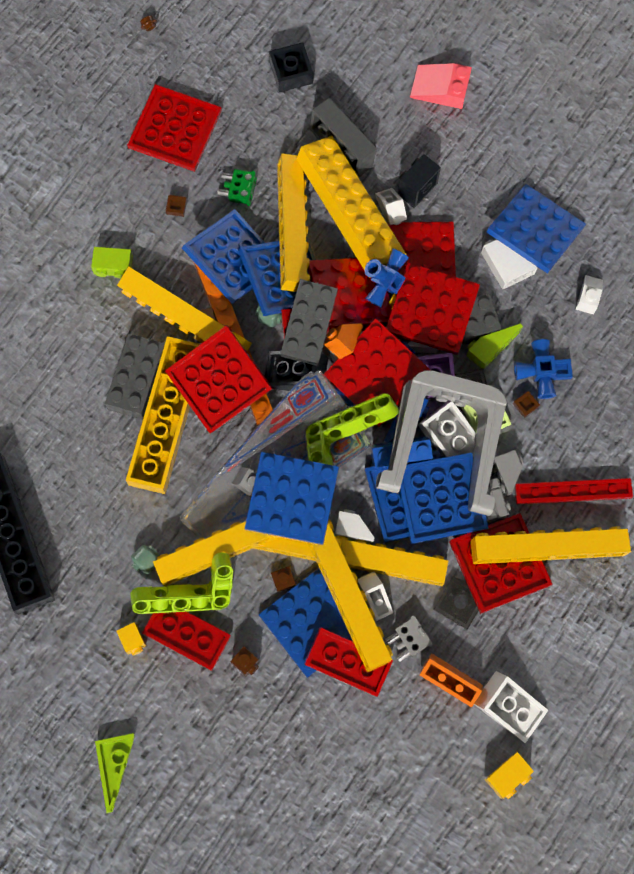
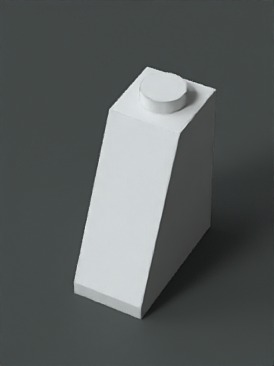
M489 240L483 246L481 254L502 290L534 275L538 268L498 240Z

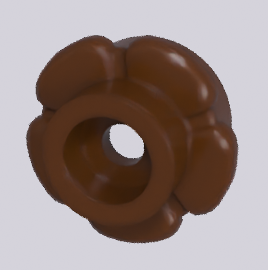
M152 15L143 18L140 21L141 29L146 31L153 30L156 27L157 20Z

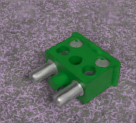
M234 169L233 174L223 172L221 178L231 180V182L225 181L224 188L230 189H218L217 194L227 196L230 202L250 206L257 182L255 171L249 172Z

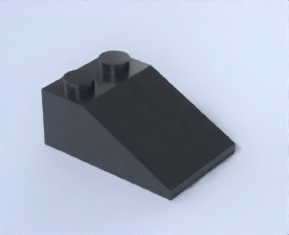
M269 351L264 377L273 389L291 391L296 384L306 377L312 378L317 375L324 387L325 376L323 374L327 371L329 358L322 353L319 366L281 357V351ZM313 378V379H311V380H309V379H306V380H308V383H309V382H311L312 380H316V378ZM306 380L298 385L299 389H301L300 391L315 386L316 393H320L315 383L313 386L309 384L304 387L306 385L304 383ZM295 387L292 392H296V391H298L299 389L296 390V387Z

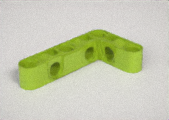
M381 394L312 423L306 429L308 461L333 465L330 446L333 442L394 418L399 412L398 406L389 394Z
M221 552L213 557L210 569L212 574L211 581L207 584L134 588L130 593L133 611L137 614L221 610L226 608L230 603L233 578L230 556L227 553Z

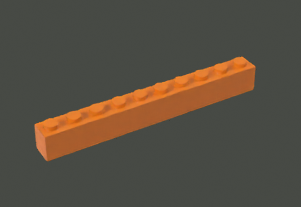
M193 261L210 307H212L215 320L224 326L228 325L233 332L244 338L231 302ZM248 349L247 353L252 358L250 350ZM267 394L249 406L257 426L261 425L265 418L273 411ZM274 412L264 423L269 422L274 418Z

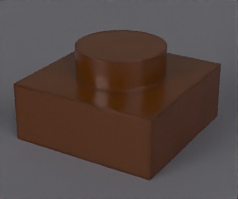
M168 195L166 214L184 217L187 197Z
M529 391L513 402V405L524 418L540 407V404Z
M289 566L271 572L277 592L296 586Z

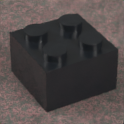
M303 42L269 51V63L279 93L313 84V70Z
M425 154L420 159L416 158L411 164V168L408 171L405 170L399 177L398 195L415 208L438 184L441 167Z

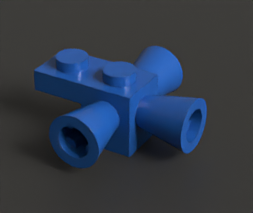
M393 248L387 266L381 264L377 259L370 260L365 266V274L371 277V280L377 285L365 299L381 308L387 291L393 295L394 293L397 294L406 278L397 271L409 257Z
M535 340L531 343L536 356L533 363L514 362L515 380L533 376L534 382L539 381L538 398H554L557 395L552 380L572 379L571 359L555 360L554 355L549 356L550 340Z

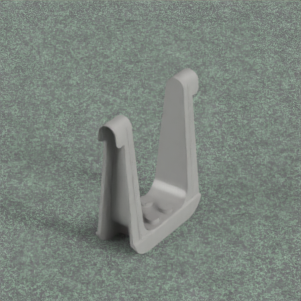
M436 371L418 373L403 386L389 468L377 475L376 488L398 494L425 396H433L440 402L453 401L454 405L459 407L468 405L478 415L468 511L490 516L494 509L495 498L487 495L507 404L504 395L493 386Z

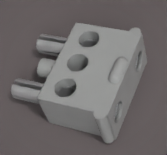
M411 616L410 620L395 629L396 632L385 639L387 644L390 645L400 638L401 641L395 644L397 649L407 648L396 656L399 662L410 655L414 657L424 649L432 647L431 640L415 616ZM403 628L408 630L406 634L401 632ZM407 637H413V641L408 642ZM418 645L419 649L414 651L412 646Z

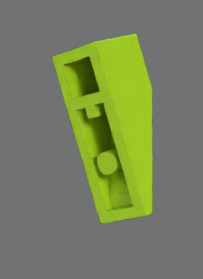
M518 324L482 336L477 341L473 340L467 347L469 350L466 356L484 370L521 332L523 325Z

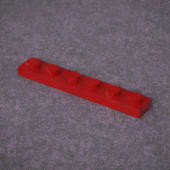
M631 478L515 484L514 486L516 504L633 498Z

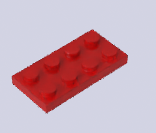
M189 612L153 613L142 632L143 635L210 671H213L231 638L230 634Z
M320 627L304 665L378 697L393 660L367 672L354 642Z

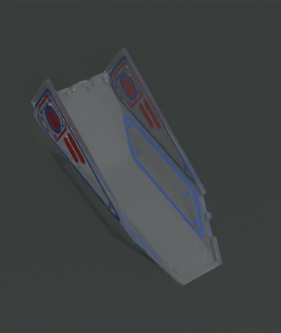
M320 370L315 373L311 371L298 381L179 516L180 520L198 539L202 537L206 539L211 537V534L217 530L224 531L229 529L233 523H243L247 520L251 497L232 485L241 468H250L257 473L261 452L308 461L307 427L312 423L349 408ZM364 430L331 444L330 451L333 466L340 468L372 446Z

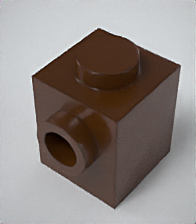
M244 646L230 661L245 677L249 674L253 675L259 668L257 665L259 660Z

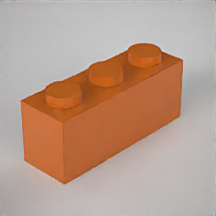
M432 653L420 672L421 677L471 708L483 689L481 683Z

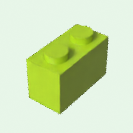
M94 247L91 264L93 273L99 277H106L108 275L121 279L128 266L132 268L133 255L131 249Z

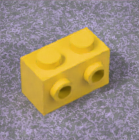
M516 752L484 780L500 799L505 797L509 799L517 792L515 788L520 783L524 786L532 779L531 774L534 771L521 755Z

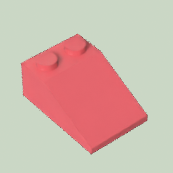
M455 63L418 65L410 98L462 109L472 67Z

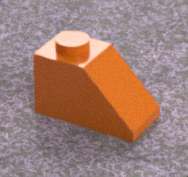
M343 324L337 328L330 329L326 335L327 338L324 345L339 359L353 353L363 325Z

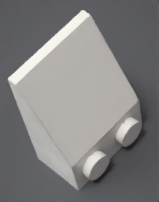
M453 401L444 403L417 424L444 458L472 453L474 457L476 432L457 406L454 405Z
M498 671L493 674L474 703L475 706L524 743L527 742L548 712V709L519 685Z

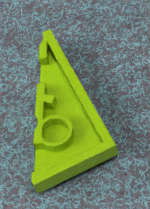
M134 733L95 741L106 813H112L134 742Z

